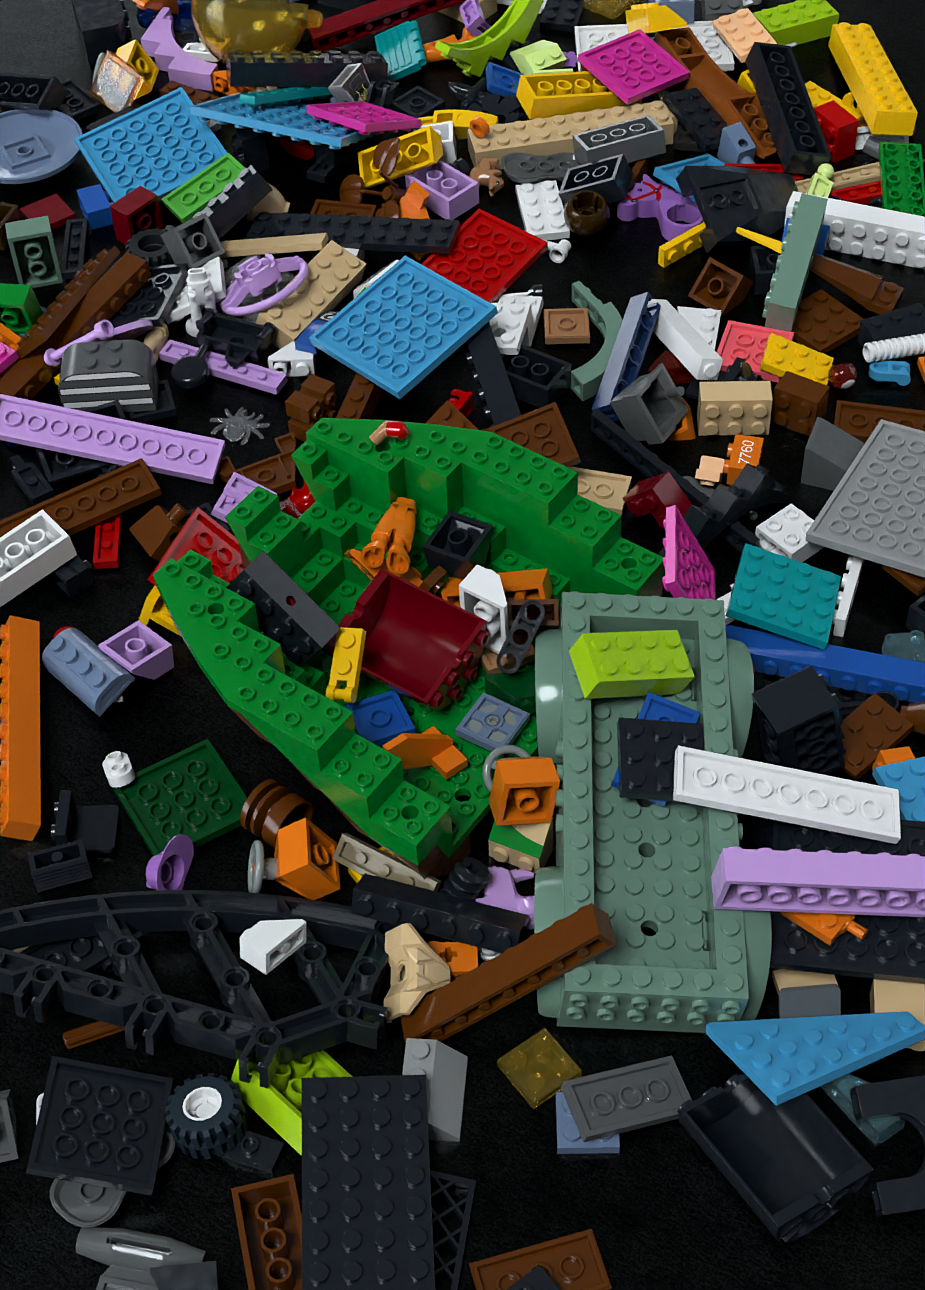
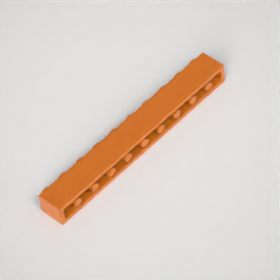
M10 615L6 624H2L0 627V639L2 640L0 646V659H2L0 665V678H2V683L0 684V836L33 841L41 826L40 622Z

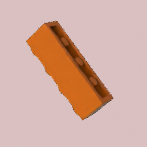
M548 568L496 573L500 575L506 601L551 598L553 589ZM448 577L441 591L442 599L461 608L459 584L463 579Z

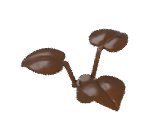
M392 138L379 143L373 155L374 167L380 169L379 175L392 186L385 187L382 192L362 189L363 178L352 174L347 176L341 183L339 197L342 202L361 203L362 193L382 196L386 203H383L382 208L375 212L374 217H401L398 205H400V199L405 196L406 190L399 188V184L394 183L388 177L393 173L397 164L400 138Z

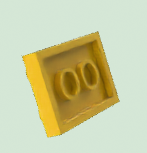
M771 333L767 339L759 369L781 378L786 371L827 385L834 358Z

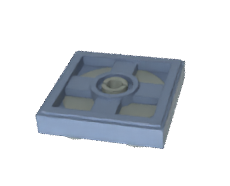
M483 692L457 726L455 733L457 736L492 752L500 746L512 745L529 722L530 713Z

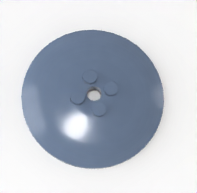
M15 109L0 113V183L22 184L35 182L51 177L70 166L81 153L74 141V138L83 135L78 123L70 116L51 109Z

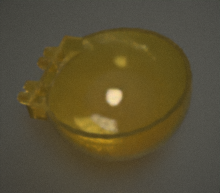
M191 0L192 22L200 42L212 56L226 64V53H231L232 50H242L243 53L251 54L252 50H261L263 54L270 53L272 50L290 53L299 44L305 29H319L323 22L322 13L316 10H308V4L291 3L281 0Z

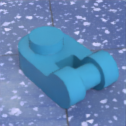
M879 360L872 362L869 366V377L876 382L892 381L897 382L901 386H906L911 381L910 364L905 361Z

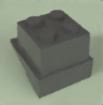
M660 363L650 374L639 376L610 401L627 433L637 441H647L649 445L660 444L666 441L676 429L675 426L689 411L681 397L684 395V388L675 386L663 363Z

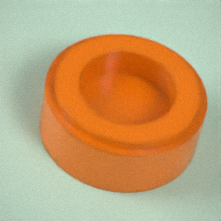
M476 116L470 121L471 131L477 137L484 138L490 132L488 123L482 117Z

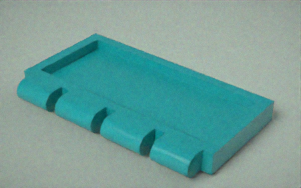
M408 20L374 36L377 52L388 63L387 80L394 82L420 70L422 66L426 65L427 61L417 21L409 22Z

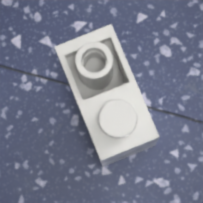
M291 342L268 357L269 369L285 373L287 377L315 375L316 354L295 350V342Z

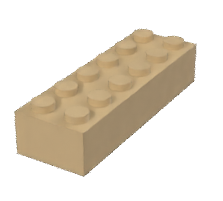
M331 240L307 264L309 270L303 284L283 301L261 311L258 314L256 324L264 325L266 322H270L276 326L277 330L272 334L273 339L271 343L279 349L291 342H295L317 317L334 309L361 281L367 264Z

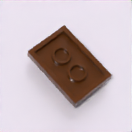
M874 693L843 720V724H841V729L845 736L842 743L846 749V754H844L845 766L841 768L854 780H858L872 768L879 750L893 749L914 731V725Z

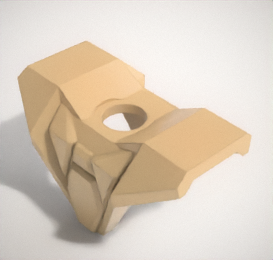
M411 923L401 924L385 933V952L389 955L388 963L391 967L390 989L384 998V1007H387V1022L392 1023V1020L397 1017L410 1015L426 993L449 984L451 970L427 945Z

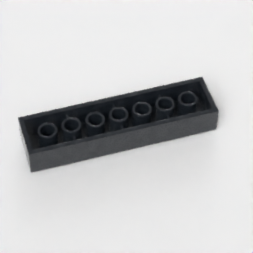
M754 42L745 61L783 170L787 173L814 175L821 164L829 163L831 154L792 48L786 45Z
M232 50L231 53H226V77L230 87H329L347 65L362 63L370 83L375 81L377 84L381 79L387 80L388 63L377 51H368L367 54H360L358 51H349L348 54H341L340 51H329V54H321V51L315 50L310 51V53H302V51L292 50L290 53H282L279 50H272L270 53H263L261 50L243 53L242 50Z

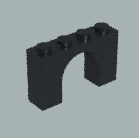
M925 1075L857 1085L849 1090L856 1121L889 1116L902 1118L910 1122L919 1131L925 1148ZM925 1154L921 1167L911 1177L881 1181L870 1185L876 1218L925 1210Z

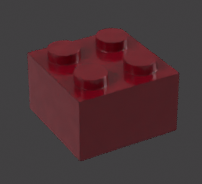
M142 186L137 187L110 205L116 240L127 245L128 239H131L132 235L138 234L137 232L155 228L164 229L158 195Z

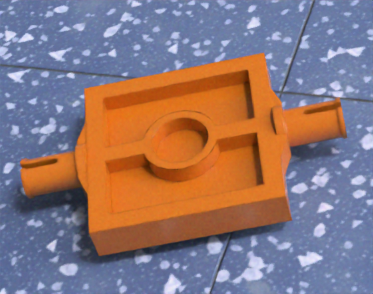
M780 913L830 946L839 935L846 931H849L860 940H863L868 933V929L854 921L856 914Z

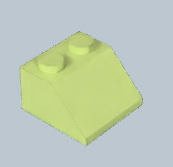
M541 40L510 52L515 64L524 75H530L536 70L563 69L567 60L557 43Z

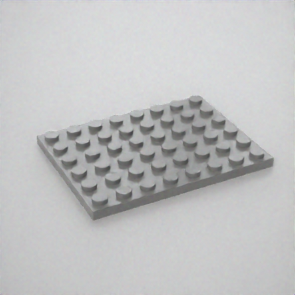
M881 419L806 532L805 541L925 578V431Z

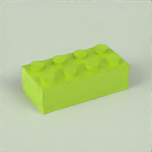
M796 0L792 3L781 4L777 7L762 9L753 13L778 45H787L797 42V45L828 37L831 35L833 24H838L839 13L826 0Z
M678 630L582 633L569 650L585 699L647 696L648 692L655 695L680 694L695 677Z

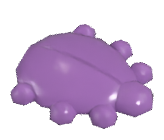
M571 51L568 53L563 52L567 59L563 68H575L577 63L576 53Z

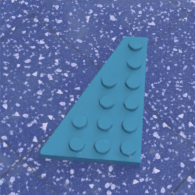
M908 1011L711 1022L706 1024V1034L777 1106L924 1040L925 1026Z

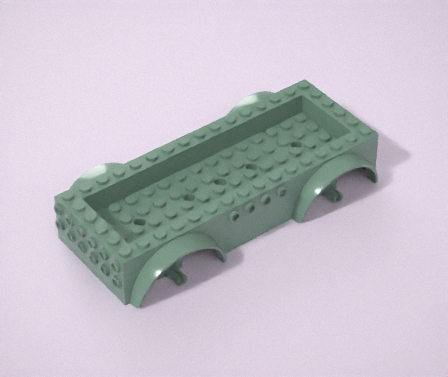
M576 591L562 592L559 626L557 629L536 632L535 694L539 757L552 758L553 763H556L560 785L559 789L556 790V866L536 869L534 931L539 933L553 925L557 920L564 919L578 911L580 907L592 903L608 913L617 944L537 989L539 1014L545 1017L557 1018V1026L706 1033V1024L711 1022L755 1020L761 1007L771 959L772 928L770 911L714 909L711 876L722 849L734 846L739 847V840L741 841L743 836V825L738 823L737 817L740 813L685 802L667 801L663 807L645 799L620 798L619 789L611 786L618 769L617 722L619 717L638 719L646 696L585 699L569 654L570 648L582 633L678 630L695 677L680 694L657 696L700 712L697 723L703 726L704 751L742 758L753 709V664L749 649L745 643L726 638L724 600L634 596L631 594H592ZM641 928H651L656 934L647 936L643 934Z

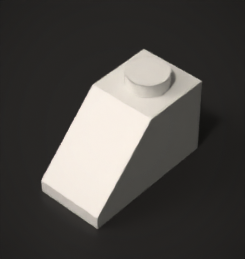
M303 919L259 921L252 928L245 930L240 936V958L267 975L306 943V921Z

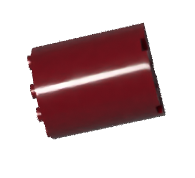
M382 568L357 599L353 612L346 614L338 624L339 627L362 628L366 631L360 673L434 711L441 710L451 702H457L461 698L468 681H473L478 673V662L484 646L490 638V634L487 632L486 620ZM336 634L321 648L326 655L332 658Z

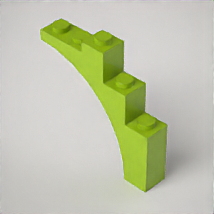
M513 0L500 19L484 33L460 43H447L438 40L434 48L440 50V55L449 60L453 57V61L457 62L456 66L462 69L461 73L471 78L472 75L481 77L489 59L492 61L495 58L503 60L510 43L516 44V41L522 44L525 43L544 0Z

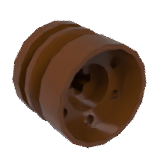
M267 779L260 783L246 799L241 810L240 823L247 831L258 838H262L264 842L275 849L278 830L305 817L312 821L313 805L298 794L291 793L287 787L281 785L275 779Z

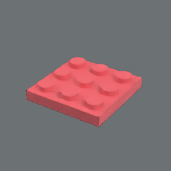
M728 320L717 353L723 359L720 370L726 372L728 366L732 365L735 359L739 357L746 359L745 362L751 366L753 373L761 375L763 380L778 383L781 377L759 369L767 339L771 333L793 341L794 332Z

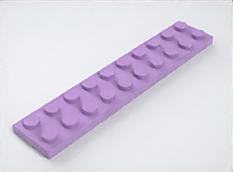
M0 394V440L123 466L142 458L149 471L209 484L214 483L225 448V440Z

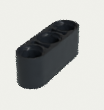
M528 600L522 605L496 659L497 667L501 672L511 674L520 667L544 618L545 610L539 601ZM530 605L538 607L540 610L539 618L536 620L527 619L524 613L526 607ZM521 629L527 632L528 641L525 644L518 645L513 641L512 636L516 630ZM512 654L515 656L516 665L514 668L505 669L502 667L500 661L503 655Z

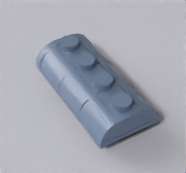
M67 628L61 631L47 645L41 657L45 669L99 717L129 684L135 680L133 675L100 650L99 646L76 628Z

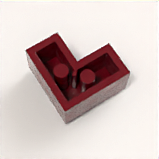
M669 472L639 481L622 498L635 517L651 513L664 532L666 531L663 520L666 519L667 507L676 505L681 515L684 516L692 505Z

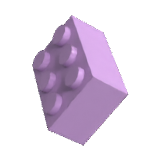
M441 160L434 165L405 175L406 192L409 185L416 181L430 194L425 205L426 208L444 219L454 220L479 204V183Z

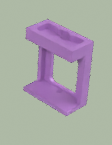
M467 0L459 7L466 29L475 37L482 34L477 29L478 27L484 32L491 27L485 22L478 0Z

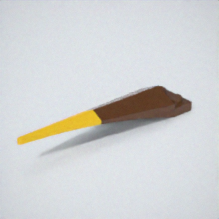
M737 227L736 232L781 254L783 242ZM814 253L810 271L846 293L869 311L884 314L894 310L903 293V287L884 281V277Z

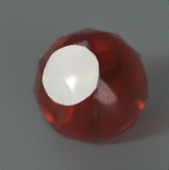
M851 363L832 365L828 371V379L835 388L845 390L854 385L857 380V371Z

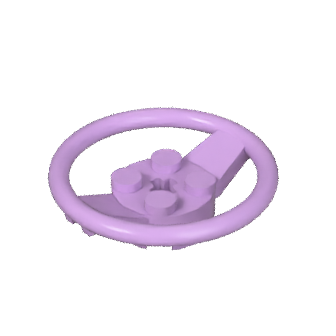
M269 253L265 254L266 258L258 259L257 256L246 260L239 265L240 271L234 273L236 280L226 289L227 297L220 301L221 309L231 316H245L278 304L303 284L309 270L307 263L297 255L274 259L273 255ZM300 270L297 277L277 294L261 302L238 307L248 293H251L253 297L263 293L264 288L281 282V272Z

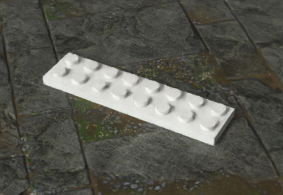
M678 746L675 751L673 800L893 844H897L901 839L898 789Z

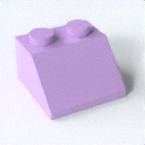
M139 620L99 644L100 650L129 672L138 676L155 680L174 668L172 645Z

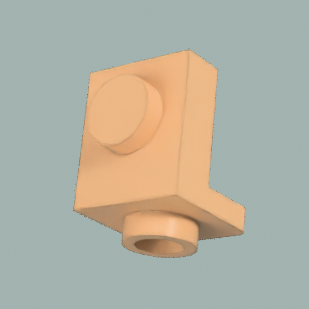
M701 456L700 466L696 470L695 478L701 479L700 484L714 486L715 482L721 483L725 460Z

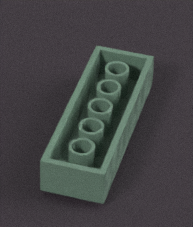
M802 193L799 202L795 201L793 215L789 219L787 235L783 239L781 255L778 256L775 267L776 271L775 274L773 273L770 283L771 288L767 292L764 303L765 308L762 317L766 318L765 327L792 331L823 226L828 201L826 198Z

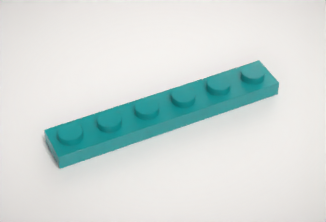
M292 87L240 94V103H246L250 108H259L260 104L263 106H273L274 102L276 104H287V100L289 102H301V99L314 100V97L325 99L327 95L332 93L328 87Z

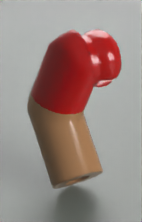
M387 420L369 438L379 446L386 437L405 439L409 434V430L401 421Z

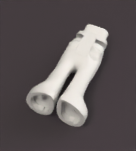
M192 268L188 270L187 297L191 317L186 321L185 327L187 333L193 337H196L199 332L196 327V320L202 317L201 305H204L205 309L211 308L216 311L214 290L210 282V276L206 274L205 268Z

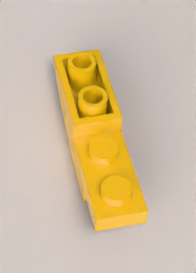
M436 110L433 116L418 118L421 119V126L453 121L454 132L458 139L468 138L467 129H471L470 121L476 116L482 117L489 126L498 124L497 116L470 110Z

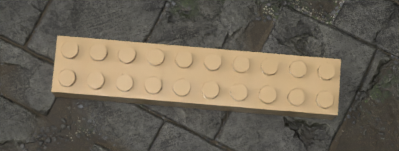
M663 101L643 104L636 103L609 109H595L588 112H575L568 115H555L554 117L495 124L489 126L490 132L484 138L477 137L471 129H467L468 151L474 167L478 165L482 158L499 159V164L495 167L501 170L503 169L501 159L507 154L525 153L536 156H548L557 153L574 154L572 135L645 115H650L664 129L665 145L673 144L674 122Z

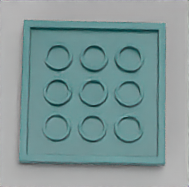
M745 543L725 616L825 650L830 635L841 576Z

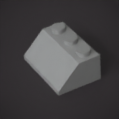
M407 1038L402 1075H426L428 1139L460 1142L468 1057L438 1040Z

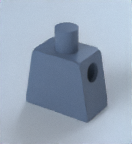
M738 122L724 127L717 154L718 159L724 163L756 164L754 162L756 145L742 123Z

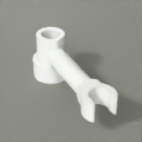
M562 239L558 244L546 241L548 242L547 250H550V259L555 263L563 262L571 248L570 242L566 239Z

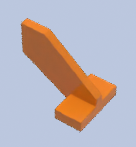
M416 181L409 185L405 196L399 201L401 218L429 219L425 205L430 194ZM410 252L418 261H421L430 254Z
M434 726L421 734L402 733L382 746L386 751L402 759L403 770L432 765L447 780L468 766V759L453 745V739L449 735H442Z

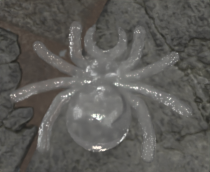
M243 407L237 411L235 416H232L229 410L225 409V414L229 417L228 419H210V422H224L212 430V435L224 428V437L229 441L235 442L242 439L246 432L241 445H244L249 440L250 431L258 435L260 439H264L263 435L255 428L270 426L269 423L256 424L264 415L260 414L255 419V412L248 416L247 410H244Z

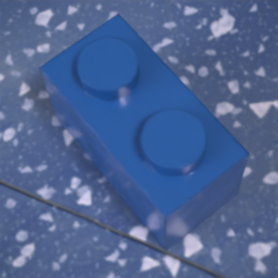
M101 184L76 190L80 208L85 219H88L90 230L113 224L110 205L113 202H110L109 194L107 191H103Z

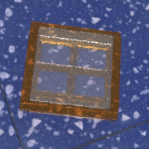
M108 51L89 93L112 111L118 112L128 106L132 107L145 76L115 53Z

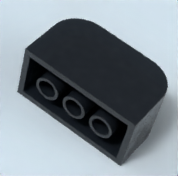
M72 0L76 25L89 65L96 64L98 56L102 52L106 54V61L114 60L117 49L129 43V38H132L131 29L128 26L129 17L124 1Z

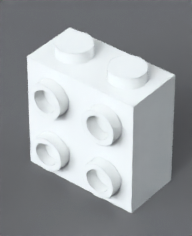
M789 504L756 527L755 534L760 539L759 548L769 552L772 551L775 554L783 555L801 563L824 548V546L805 541L806 532L814 520L792 504Z

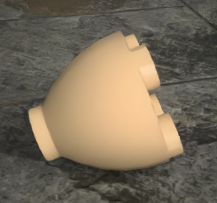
M269 184L273 190L248 212L246 220L253 222L255 217L261 212L287 213L290 202H287L283 195L274 186Z

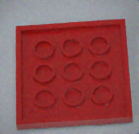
M197 507L147 580L156 586L153 575L170 559L178 561L191 549L211 560L213 575L231 583L245 569L242 564L239 542L235 536Z

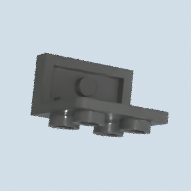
M837 984L787 987L779 990V1019L841 1015V991Z

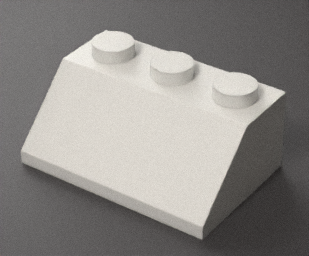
M476 565L459 584L460 606L462 609L487 621V632L490 634V638L484 647L499 654L509 633L507 601L500 575L491 569ZM505 654L503 657L508 658L510 654Z

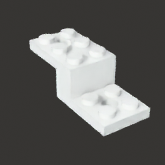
M500 296L498 303H491L497 307L498 314L489 323L500 354L518 355L521 344L525 346H531L544 304L543 297Z

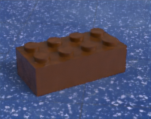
M294 1174L231 1188L248 1289L302 1290V1212Z

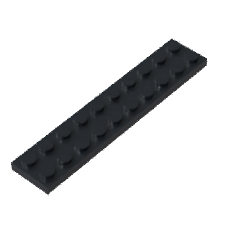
M261 212L255 217L246 239L327 233L329 240L326 245L333 240L343 248L451 254L460 230V221L449 219L433 220L428 218L410 219Z

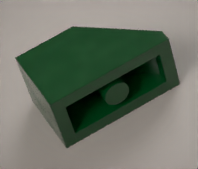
M535 670L511 674H485V693L530 714L536 713Z

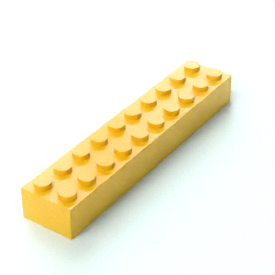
M846 22L833 24L828 46L871 133L912 136L918 112L872 27L865 23L851 25Z

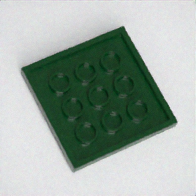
M208 739L136 772L135 779L129 784L122 787H112L113 792L153 856L163 852L168 842L179 834L187 835L192 840L193 849L240 827L241 810L247 799Z

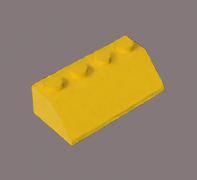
M659 2L632 5L631 10L625 11L628 34L639 29L644 33H652L687 26V22L666 5L659 6Z
M427 126L398 137L400 138L398 160L395 170L388 177L393 180L436 164L443 156L441 136L431 126ZM377 145L357 152L360 177L363 178L362 189H368L387 182L379 175L380 169L375 168L373 164V155Z

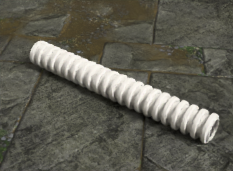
M925 333L905 336L904 338L898 337L891 340L867 342L863 347L864 359L866 362L871 363L873 361L877 362L879 360L883 361L924 354Z

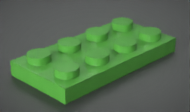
M227 153L161 200L182 223L191 220L197 212L205 209L208 202L221 194L228 183L236 180L239 173L245 167L231 154Z

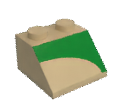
M553 817L551 823L496 826L494 820L488 840L489 856L499 862H507L520 869L524 868L536 873V869L545 866L553 851Z

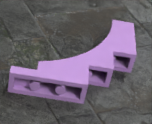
M162 7L141 38L143 49L149 56L155 57L159 70L168 71L170 81L172 80L195 89L213 91L212 73L219 71L218 64L198 59L185 52L176 43L173 29L174 20L173 16H171L170 8Z

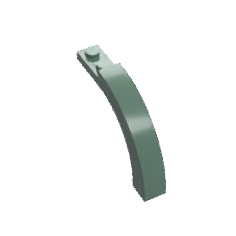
M580 281L572 283V302L578 308H588L589 319L597 326L605 340L602 348L593 359L571 371V389L582 401H585L598 392L623 320L611 302L603 305L602 301L597 299L589 288L585 287Z

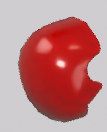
M305 481L303 488L297 489L293 487L291 496L286 500L287 507L296 514H303L316 502Z

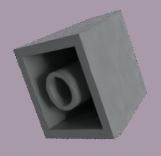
M817 417L805 448L801 483L834 491L865 443L825 419Z

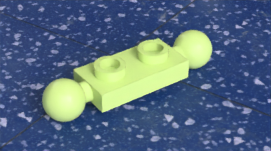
M824 163L818 167L817 173L810 180L806 194L828 198L834 183L829 180L834 174L832 165Z

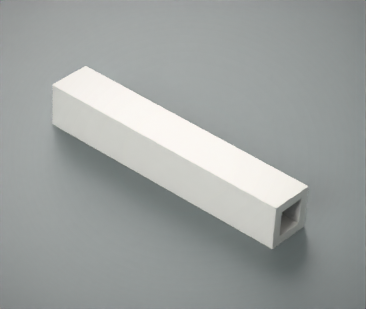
M651 299V301H648V305L657 302L661 305L653 329L654 334L697 380H717L723 362L720 355L667 300Z

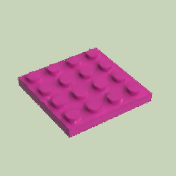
M640 29L578 54V62L627 105L689 79L690 75L689 70Z
M365 101L307 105L306 113L313 115L316 120H329V124L343 125V128L347 130L356 129L362 135H370V132L384 134V131L396 133L398 129L412 131V128H420L421 119Z
M677 506L667 507L666 519L663 520L666 531V538H663V545L666 550V555L663 557L665 568L663 585L667 592L670 591L673 598H710L716 600L714 567Z

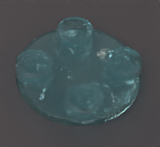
M913 630L910 633L887 634L882 645V654L925 663V635L918 630Z

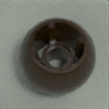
M590 190L580 191L572 195L564 208V219L567 227L571 232L581 237H592L601 233L607 226L610 218V209L605 198L599 193Z

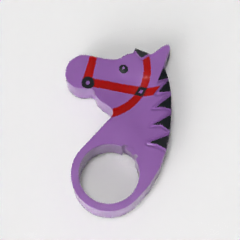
M646 174L643 175V181L635 182L634 189L628 192L625 199L617 204V217L622 221H632L637 217H656L662 236L668 241L704 222L696 202H693L690 197H683L672 186L654 182ZM675 221H685L691 224H677Z

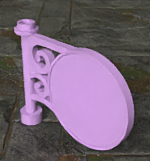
M104 319L95 324L93 331L60 349L50 348L46 350L44 361L49 366L59 365L65 349L75 343L133 340L153 329L152 321L144 319L114 328L111 322Z

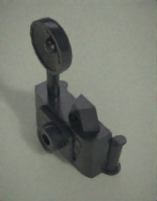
M206 308L205 314L199 320H196V327L199 330L196 337L200 348L195 356L182 357L173 364L171 369L173 382L181 388L188 389L202 385L210 374L208 364L203 359L208 351L225 355V360L228 364L235 368L245 361L259 362L273 339L272 334L276 332V326L270 322L260 325L219 315L215 310Z

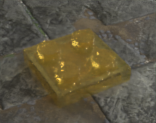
M546 1028L497 1060V1066L533 1109L554 1096L556 1092H560L564 1081L582 1076V1070Z

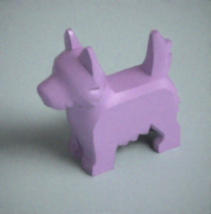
M488 867L490 878L479 892L484 895V898L476 899V902L529 915L527 929H534L535 896H521L517 893L515 884L520 881L534 878V873L524 868L509 871L503 867Z

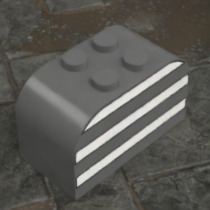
M137 340L90 341L72 344L63 352L58 387L62 407L82 411L119 400L123 412L157 410L159 377L154 354L146 344Z

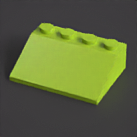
M324 1050L280 1065L267 1089L260 1087L258 1064L254 1065L249 1075H252L249 1083L239 1080L238 1059L231 1080L239 1089L242 1100L301 1156L302 1078L353 1077Z

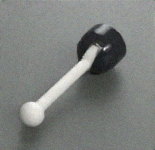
M542 284L531 286L528 292L501 295L541 296L544 302Z

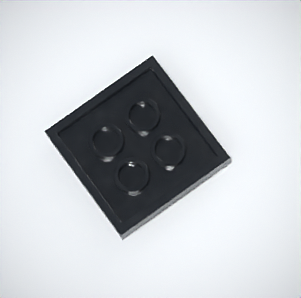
M619 717L617 722L619 797L675 801L673 800L675 751L678 746L704 751L702 724Z

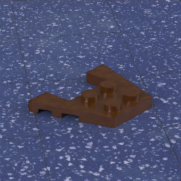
M294 431L274 438L280 454L235 470L229 456L221 458L216 476L227 484L233 473L236 472L276 492L277 495L293 489V487L297 488V466L291 457V454L297 450V440Z

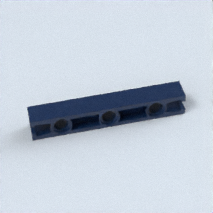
M649 292L630 298L591 409L593 412L596 410L605 411V415L609 416L613 422L618 421L619 418L610 401L637 379L661 308L658 302L648 305V301L652 299Z

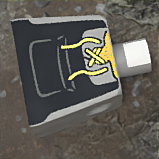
M362 63L347 65L328 87L339 103L366 100L370 81Z

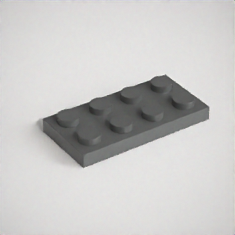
M672 1056L567 1080L561 1085L562 1092L583 1143L679 1119V1113L677 1112L679 1107L684 1102L692 1100Z

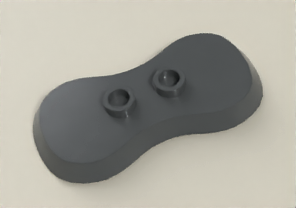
M510 153L501 159V165L507 177L518 183H532L541 180L563 182L567 169L581 165L575 159L573 153H557L548 156Z
M166 1124L157 1169L170 1159L175 1148V1140ZM55 1179L50 1188V1201L58 1214L71 1224L79 1227H95L106 1222L115 1214L127 1191Z

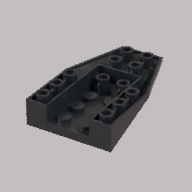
M685 166L676 178L683 197L694 196L706 228L699 236L707 254L758 243L736 232L737 227L767 237L782 229L785 225L786 207L793 191L799 192L791 174L735 166Z

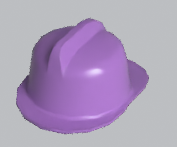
M179 834L174 836L168 842L163 852L149 860L146 867V886L157 891L182 890L194 855L192 840L187 835Z

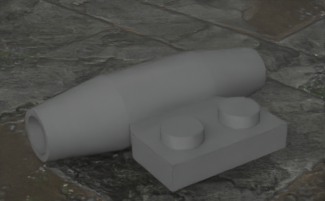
M82 1227L76 1242L77 1254L110 1266L100 1275L96 1290H158L150 1275L151 1267L207 1261V1251L171 1237L124 1228Z

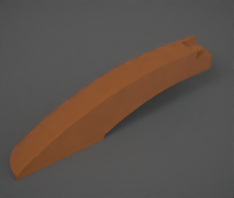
M689 27L658 31L653 41L690 71L689 79L675 84L676 89L681 91L697 88L728 126L738 122L742 123L756 145V156L766 159L775 155L777 150L757 93L748 92L728 77L708 55Z

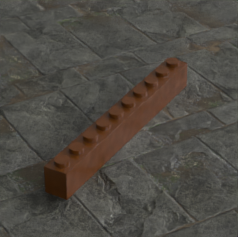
M126 252L88 290L52 335L21 358L0 379V394L27 400L33 399L61 370L62 358L57 366H49L45 363L44 354L46 350L50 348L58 350L93 331L96 323L104 319L109 321L152 277L147 261Z

